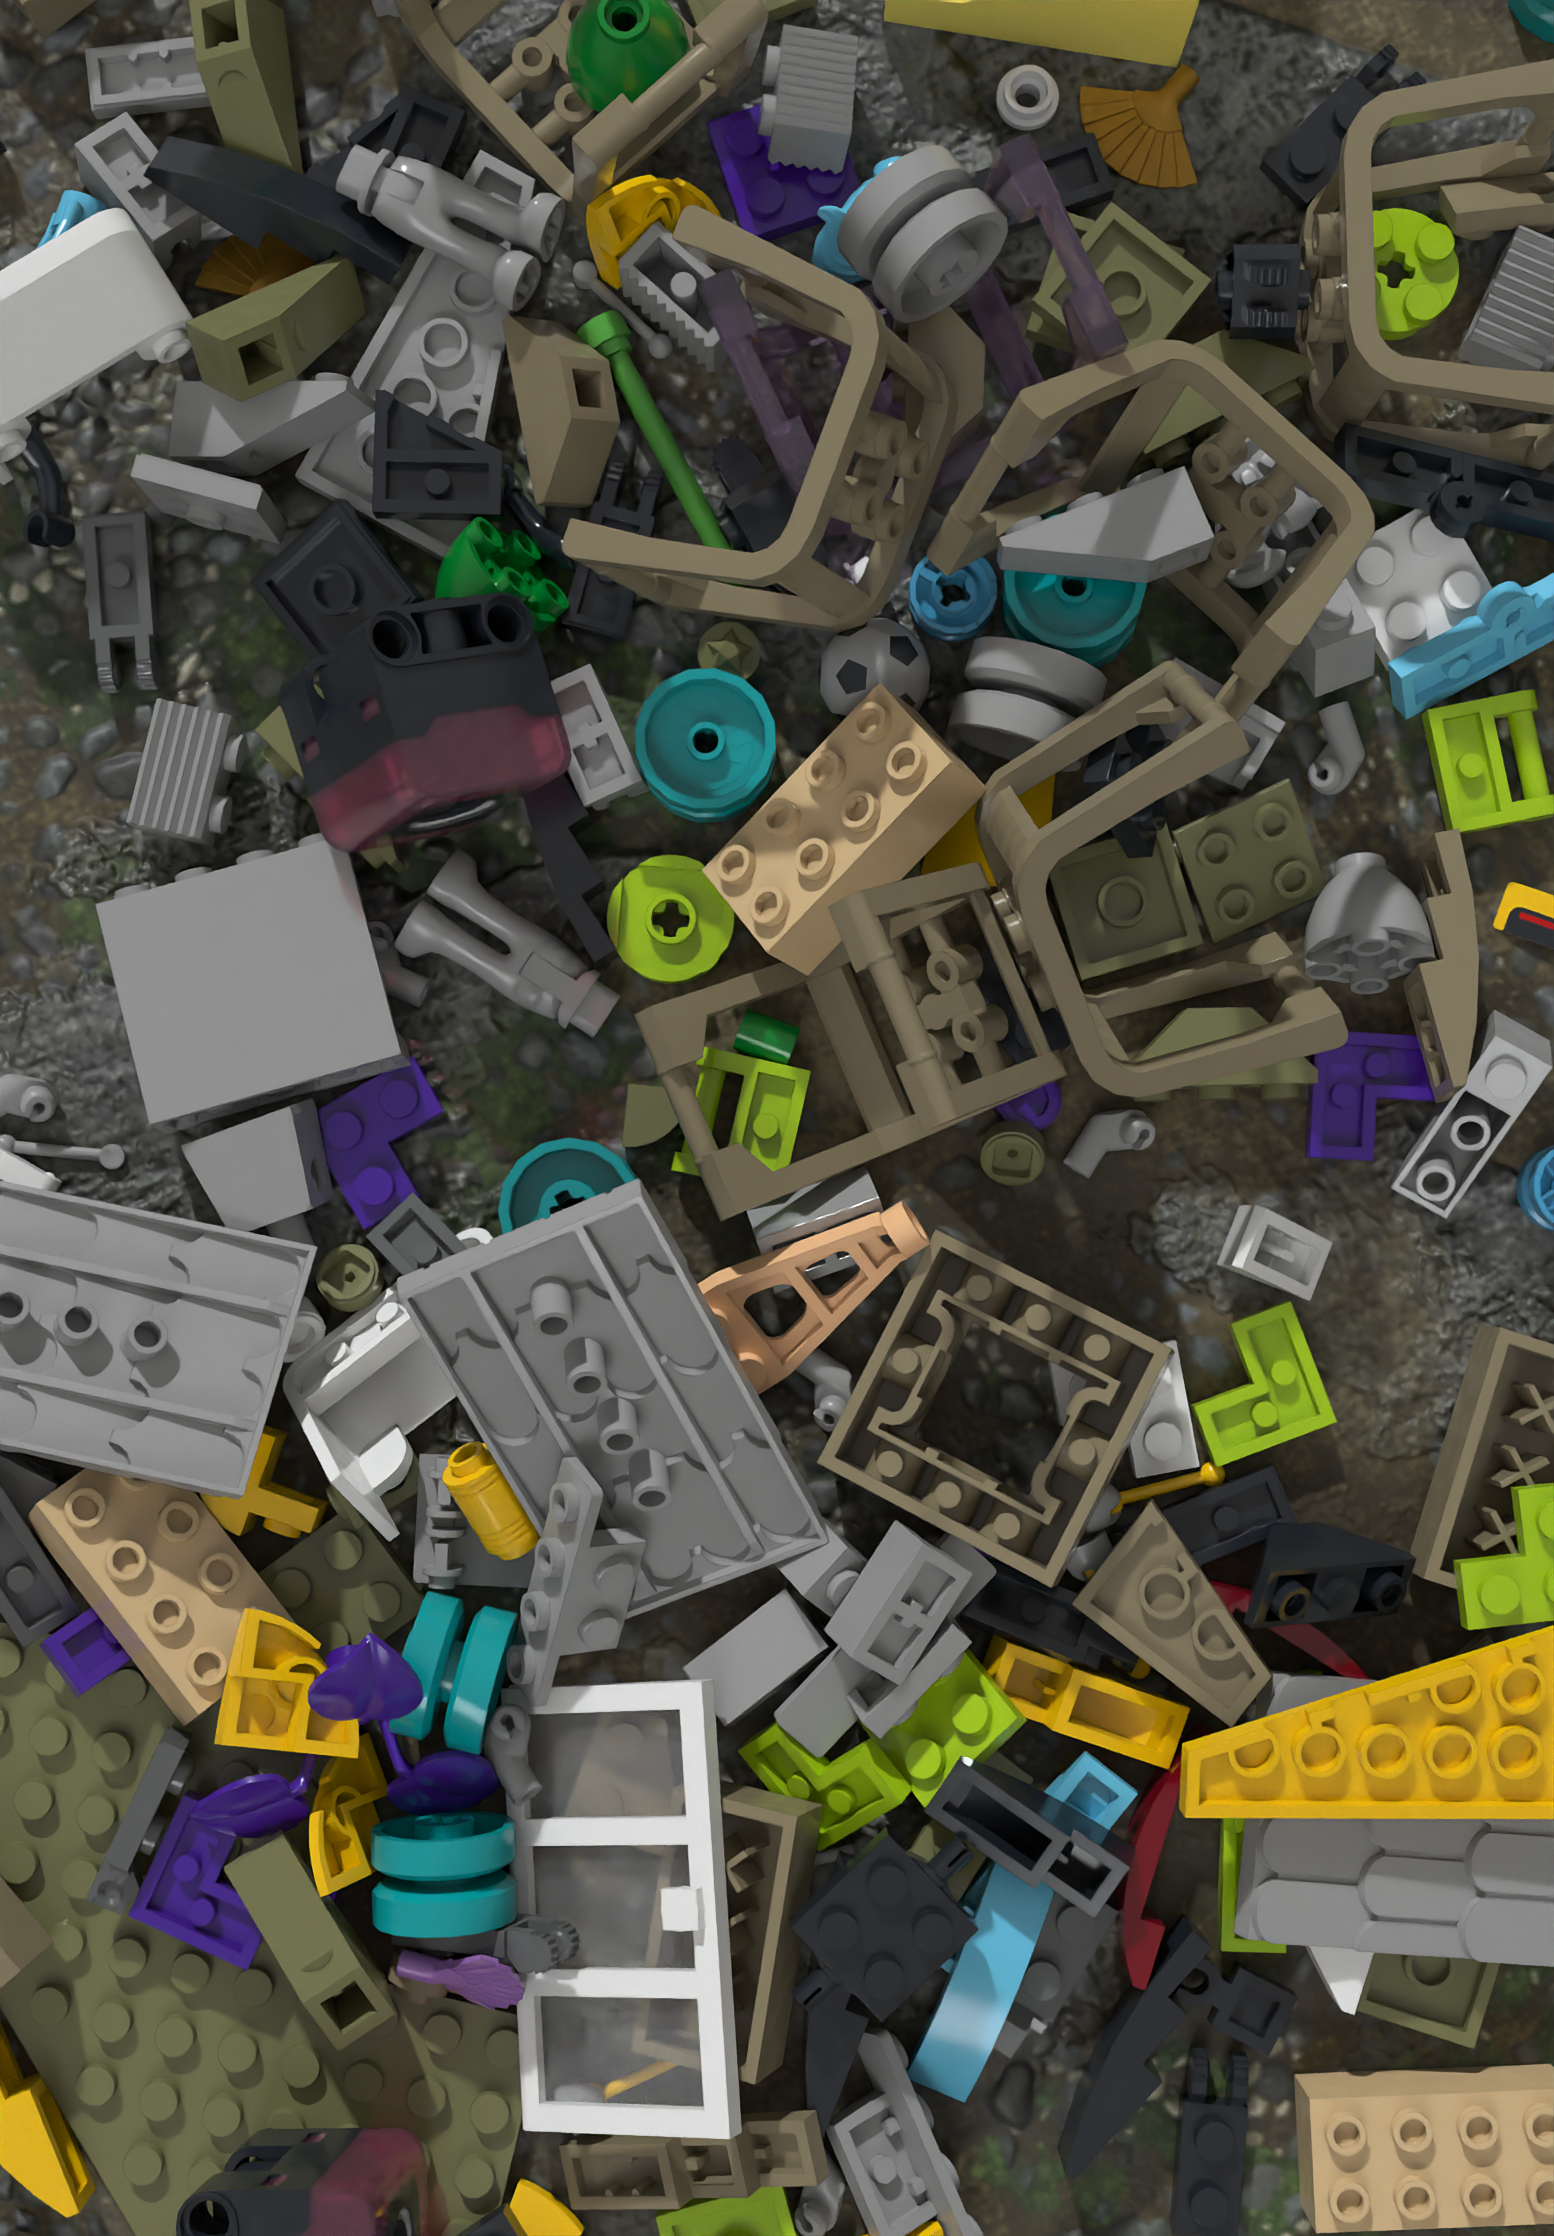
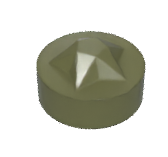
M721 622L712 626L704 633L698 645L697 654L700 669L717 668L742 677L747 682L753 679L759 669L761 661L759 642L755 634L740 623Z
M1007 1120L995 1124L985 1133L982 1140L980 1160L983 1170L991 1179L1000 1184L1018 1186L1034 1180L1042 1171L1045 1159V1142L1035 1127L1023 1121Z
M347 1244L334 1248L323 1257L317 1268L316 1283L319 1291L331 1306L341 1311L353 1312L368 1307L378 1298L384 1285V1272L375 1256L368 1249L360 1245Z

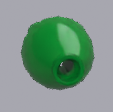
M588 0L580 8L569 29L566 66L574 90L588 107L600 113L621 93L633 103L683 58L691 48L684 23L667 0Z
M476 517L453 541L443 558L437 575L435 599L443 597L460 598L499 592L510 593L516 596L528 607L533 617L536 635L551 625L569 607V601L564 592L547 578L537 564L541 554L535 543L526 534L517 529L507 535L482 517Z

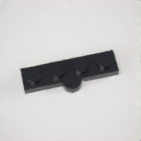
M1346 422L1334 437V463L1351 477L1366 497L1428 511L1435 527L1452 538L1470 536L1476 527L1482 524L1554 542V474Z

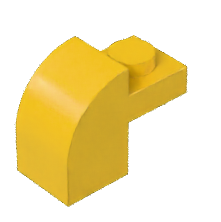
M264 1425L243 1497L239 1500L200 1493L202 1501L209 1512L222 1527L231 1533L241 1536L254 1528L258 1515L265 1517L264 1528L292 1538H299L302 1531L312 1533L322 1526L330 1502L270 1481L287 1436L286 1432Z

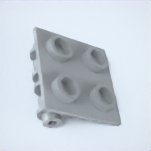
M420 1454L413 1583H429V1588L453 1589L455 1585L528 1588L535 1565V1547L523 1556L512 1560H502L497 1555L488 1553L442 1480V1475L448 1466L450 1455Z

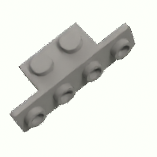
M578 1457L562 1459L557 1481L550 1490L549 1512L542 1538L538 1540L535 1547V1565L528 1591L521 1600V1617L514 1644L507 1653L508 1675L511 1681L519 1687L532 1707L545 1706L547 1704L560 1656L617 1648L647 1543L635 1526L594 1530L603 1499V1490Z
M948 1532L935 1543L962 1566L970 1570L973 1575L901 1686L852 1659L838 1645L775 1711L774 1717L777 1723L814 1756L822 1757L858 1718L880 1739L892 1726L905 1722L914 1712L918 1699L938 1678L946 1677L956 1669L963 1658L964 1651L972 1643L954 1618L996 1574V1568L976 1548Z
M867 2025L857 2050L874 2091L832 2116L826 2133L870 2236H905L928 2220L938 2221L944 2236H984L976 2221L966 2213L957 2192L960 2188L959 2176L950 2160L939 2150L931 2131L934 2128L933 2115L924 2099L915 2093L905 2070L908 2067V2057L902 2044L887 2029Z

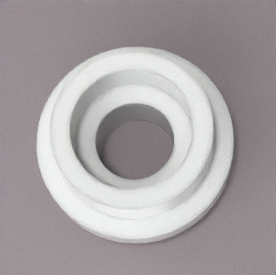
M1022 65L1010 70L1001 79L996 93V106L1000 116L1007 124L1019 130H1035L1047 124L1054 116L1059 101V91L1055 80L1046 70L1036 65ZM1023 93H1029L1037 99L1038 104L1031 108L1023 107L1017 103L1016 97Z

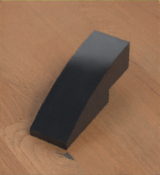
M962 1755L924 1810L925 1813L1033 1889L1041 1881L1093 1918L1096 1917L1129 1870L1136 1849L1107 1828L1064 1802L1013 1776Z

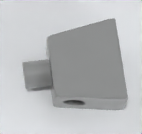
M313 1098L181 1146L187 1161L226 1228L249 1232L266 1226L270 1237L315 1246L302 1212L332 1200L333 1189Z

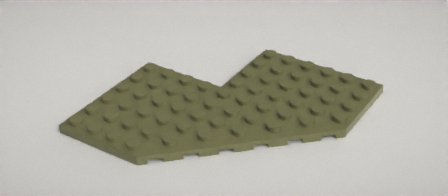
M0 1617V1876L55 1941L0 1990V2008L135 2236H176L177 2215L184 2201L211 2176L224 2172L225 2165L231 2155L257 2131L267 2128H364L365 2162L350 2178L351 2236H358L374 2215L375 2219L381 2218L386 2201L407 2177H414L418 2186L420 2236H456L479 2219L500 2207L522 2122L517 2007L511 2005L507 2009L495 2007L493 2011L476 2005L459 1994L450 1992L444 1997H432L429 2004H417L394 1993L395 1984L386 1977L395 2014L338 2052L302 2004L265 1939H263L252 1965L246 1971L128 1916L139 1890L122 1915L115 1914L116 1912L85 1900L158 1743L168 1727L171 1728L174 1725L193 1734L184 1754L195 1758V1762L179 1795L177 1796L166 1791L156 1813L168 1819L151 1854L147 1855L140 1851L137 1852L139 1856L137 1865L143 1882L179 1803L189 1789L207 1797L234 1781L260 1774H277L291 1783L300 1773L305 1753L214 1744L222 1697L183 1726L133 1660L126 1663L79 1698H76L39 1646L46 1638L58 1630L53 1629L23 1648L4 1617ZM318 1755L309 1787L305 1793L300 1795L308 1801V1816L298 1826L284 1832L312 1872L309 1849V1820L319 1787V1778L332 1757L328 1755ZM239 1837L226 1865L269 1837ZM223 1870L221 1877L230 1880L225 1870ZM541 2013L543 2034L547 2014ZM250 2157V2162H265L258 2157ZM208 2200V2211L213 2218L212 2201Z

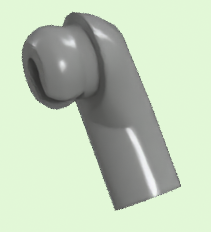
M1348 701L1328 706L1318 712L1328 743L1316 761L1309 767L1308 781L1321 794L1333 795L1345 789L1365 757V750Z
M381 921L368 922L387 994L420 1007L428 993L431 979L402 967L398 951L394 949L393 931L387 924Z
M12 1073L0 1077V1118L9 1113L30 1118V1121L43 1122L51 1118L55 1113L58 1095L55 1089L45 1080Z
M1132 1108L1096 1113L1085 1125L1063 1160V1163L1089 1179L1106 1152L1126 1149L1143 1150L1149 1147L1156 1136L1155 1124L1144 1112Z
M816 1348L795 1371L813 1382L815 1399L813 1414L816 1424L826 1432H833L854 1391L853 1376L846 1366L819 1348Z
M504 1704L497 1707L490 1717L484 1743V1755L493 1764L496 1776L513 1804L520 1805L534 1797L542 1789V1786L526 1761L531 1732L529 1715L520 1706Z
M825 2147L830 2176L818 2186H803L798 2208L794 2214V2224L803 2236H823L826 2231L834 2227L846 2189L844 2176Z

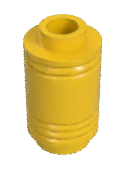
M479 1441L469 1442L456 1449L450 1455L448 1466L442 1475V1480L486 1551L492 1555H497L502 1560H512L532 1550L541 1537L486 1444Z

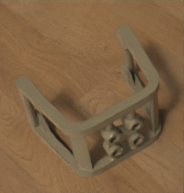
M393 0L400 18L415 44L447 84L549 193L564 199L566 210L585 223L588 204L607 190L618 185L717 95L729 97L747 81L769 18L766 9L759 0H725L693 29L675 10L684 23L691 50L633 103L621 93L596 116V110L588 107L572 87L566 66L569 29L580 8L588 0H565L559 8L558 17L536 37L524 38L516 44L512 52L513 63L490 84L463 57L456 47L509 0H442L433 9L429 0ZM557 65L567 84L560 87L554 99L555 108L530 129L507 103L524 88L533 92L546 89L553 80L554 66ZM566 133L573 136L574 174L549 149Z
M1554 59L1383 92L1360 109L1342 140L1339 163L1328 184L1316 194L1308 206L1302 219L1299 237L1300 270H1309L1311 281L1308 309L1301 310L1302 355L1308 356L1315 367L1303 386V392L1309 418L1321 435L1330 442L1334 443V437L1346 422L1543 471L1554 461V423H1524L1487 434L1455 432L1364 420L1386 389L1554 415V372L1509 370L1406 357L1388 347L1380 336L1376 320L1373 201L1439 190L1442 184L1538 174L1551 156L1550 137L1554 133ZM1526 106L1535 114L1531 122L1524 128L1519 139L1371 168L1372 146L1378 135L1389 127L1495 109ZM1346 338L1349 357L1333 380L1332 343H1343Z
M697 205L687 206L679 216L672 236L673 240L698 261L728 273H735L742 279L738 294L763 315L851 349L850 357L789 522L780 538L768 548L749 553L651 538L571 518L562 541V550L565 555L591 568L595 573L604 575L634 591L640 597H645L669 610L832 632H843L862 626L883 609L893 592L954 431L958 405L953 382L933 357L897 337L885 325L883 316L870 298L859 288ZM885 367L898 372L923 394V413L915 435L907 433V425L904 421L870 410ZM856 452L862 454L855 466L852 477L846 475L853 454ZM894 476H897L899 480L892 498H885L892 486ZM830 517L851 523L854 534L875 541L865 571L856 586L812 558L813 553L823 538ZM720 582L759 587L778 583L798 596L737 587Z
M1157 339L1022 389L997 432L991 437L987 449L955 503L950 507L948 515L927 549V557L948 577L998 548L999 538L1005 536L1006 530L1020 520L1032 516H1041L1042 520H1045L1053 515L1067 512L1066 508L1068 505L1084 495L1101 492L1105 497L1121 491L1119 488L1186 386H1190L1228 419L1219 433L1213 434L1195 448L1192 455L1193 467L1188 473L1204 513L1210 520L1217 524H1222L1224 527L1214 534V540L1210 549L1211 555L1205 563L1194 564L1165 577L1225 631L1235 643L1239 657L1230 667L1234 673L1214 699L1223 705L1226 711L1239 722L1301 644L1375 534L1374 513L1366 495L1346 472L1226 364L1206 350L1180 340ZM1139 387L1083 477H1069L980 513L1008 465L1015 468L1036 456L1061 427L1076 414ZM1248 437L1277 464L1270 474L1259 479L1245 490L1240 483L1229 480L1227 477L1245 462L1248 455L1245 440ZM1297 481L1332 515L1333 520L1259 616L1251 605L1223 580L1231 570L1239 568L1261 548L1264 540L1262 532L1264 528L1272 524L1293 505L1296 498L1294 484ZM1192 719L1173 743L1198 728L1197 722Z
M1171 660L1163 662L996 770L985 784L987 790L978 800L974 815L978 841L999 891L990 895L991 901L1004 931L1009 934L1016 950L1013 952L1018 968L1027 987L1031 989L1041 1013L1051 1008L1058 1010L1078 1059L1095 1083L1116 1095L1137 1098L1340 1048L1348 1039V1030L1341 1010L1321 986L1317 988L1311 986L1298 968L1293 952L1276 932L1187 963L1100 987L1088 989L1081 988L1047 903L1045 887L1048 875L1057 861L1161 797L1251 752L1241 725L1226 711L1223 705L1218 703L1199 684L1196 678L1191 676L1179 663ZM1188 715H1191L1199 725L1192 732L1040 829L1037 828L1018 799V796L1109 740L1138 725L1173 724ZM1267 978H1272L1275 985L1287 997L1272 1023L1240 1034L1138 1062H1131L1105 1020Z
M974 862L861 890L830 905L828 908L842 941L808 976L788 964L780 962L652 1005L634 1015L656 1067V1073L662 1081L694 1158V1164L699 1170L720 1222L909 1145L1070 1074L1060 1050L1052 1051L985 894L991 887L980 863ZM968 902L972 906L1035 1055V1058L1007 1068L997 1045V1042L1003 1040L1008 1033L1007 1017L999 1006L986 1004L976 981L983 971L981 955L970 944L955 945L943 915ZM920 928L931 955L928 958L927 966L913 967L901 937ZM851 963L856 973L867 969L870 970L906 1055L907 1061L895 1067L915 1112L913 1115L849 966ZM806 983L869 1133L772 1171L739 1143L718 1150L684 1066L703 1058L707 1018ZM964 1051L973 1053L982 1074V1078L966 1084H962L953 1063L962 1058Z

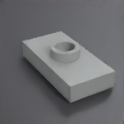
M193 37L85 49L91 110L97 119L118 117L124 112L131 116L211 106L196 64Z

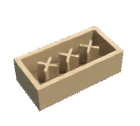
M879 682L702 871L768 954L808 976L842 941L828 907L858 891L900 881L982 797L987 788L915 709Z
M85 1468L37 1502L25 1520L183 1726L222 1697L233 1646L245 1608L265 1611L296 1624L194 1491L135 1477L131 1479Z
M1551 2064L1294 2074L1300 2205L1316 2233L1554 2224V2067Z

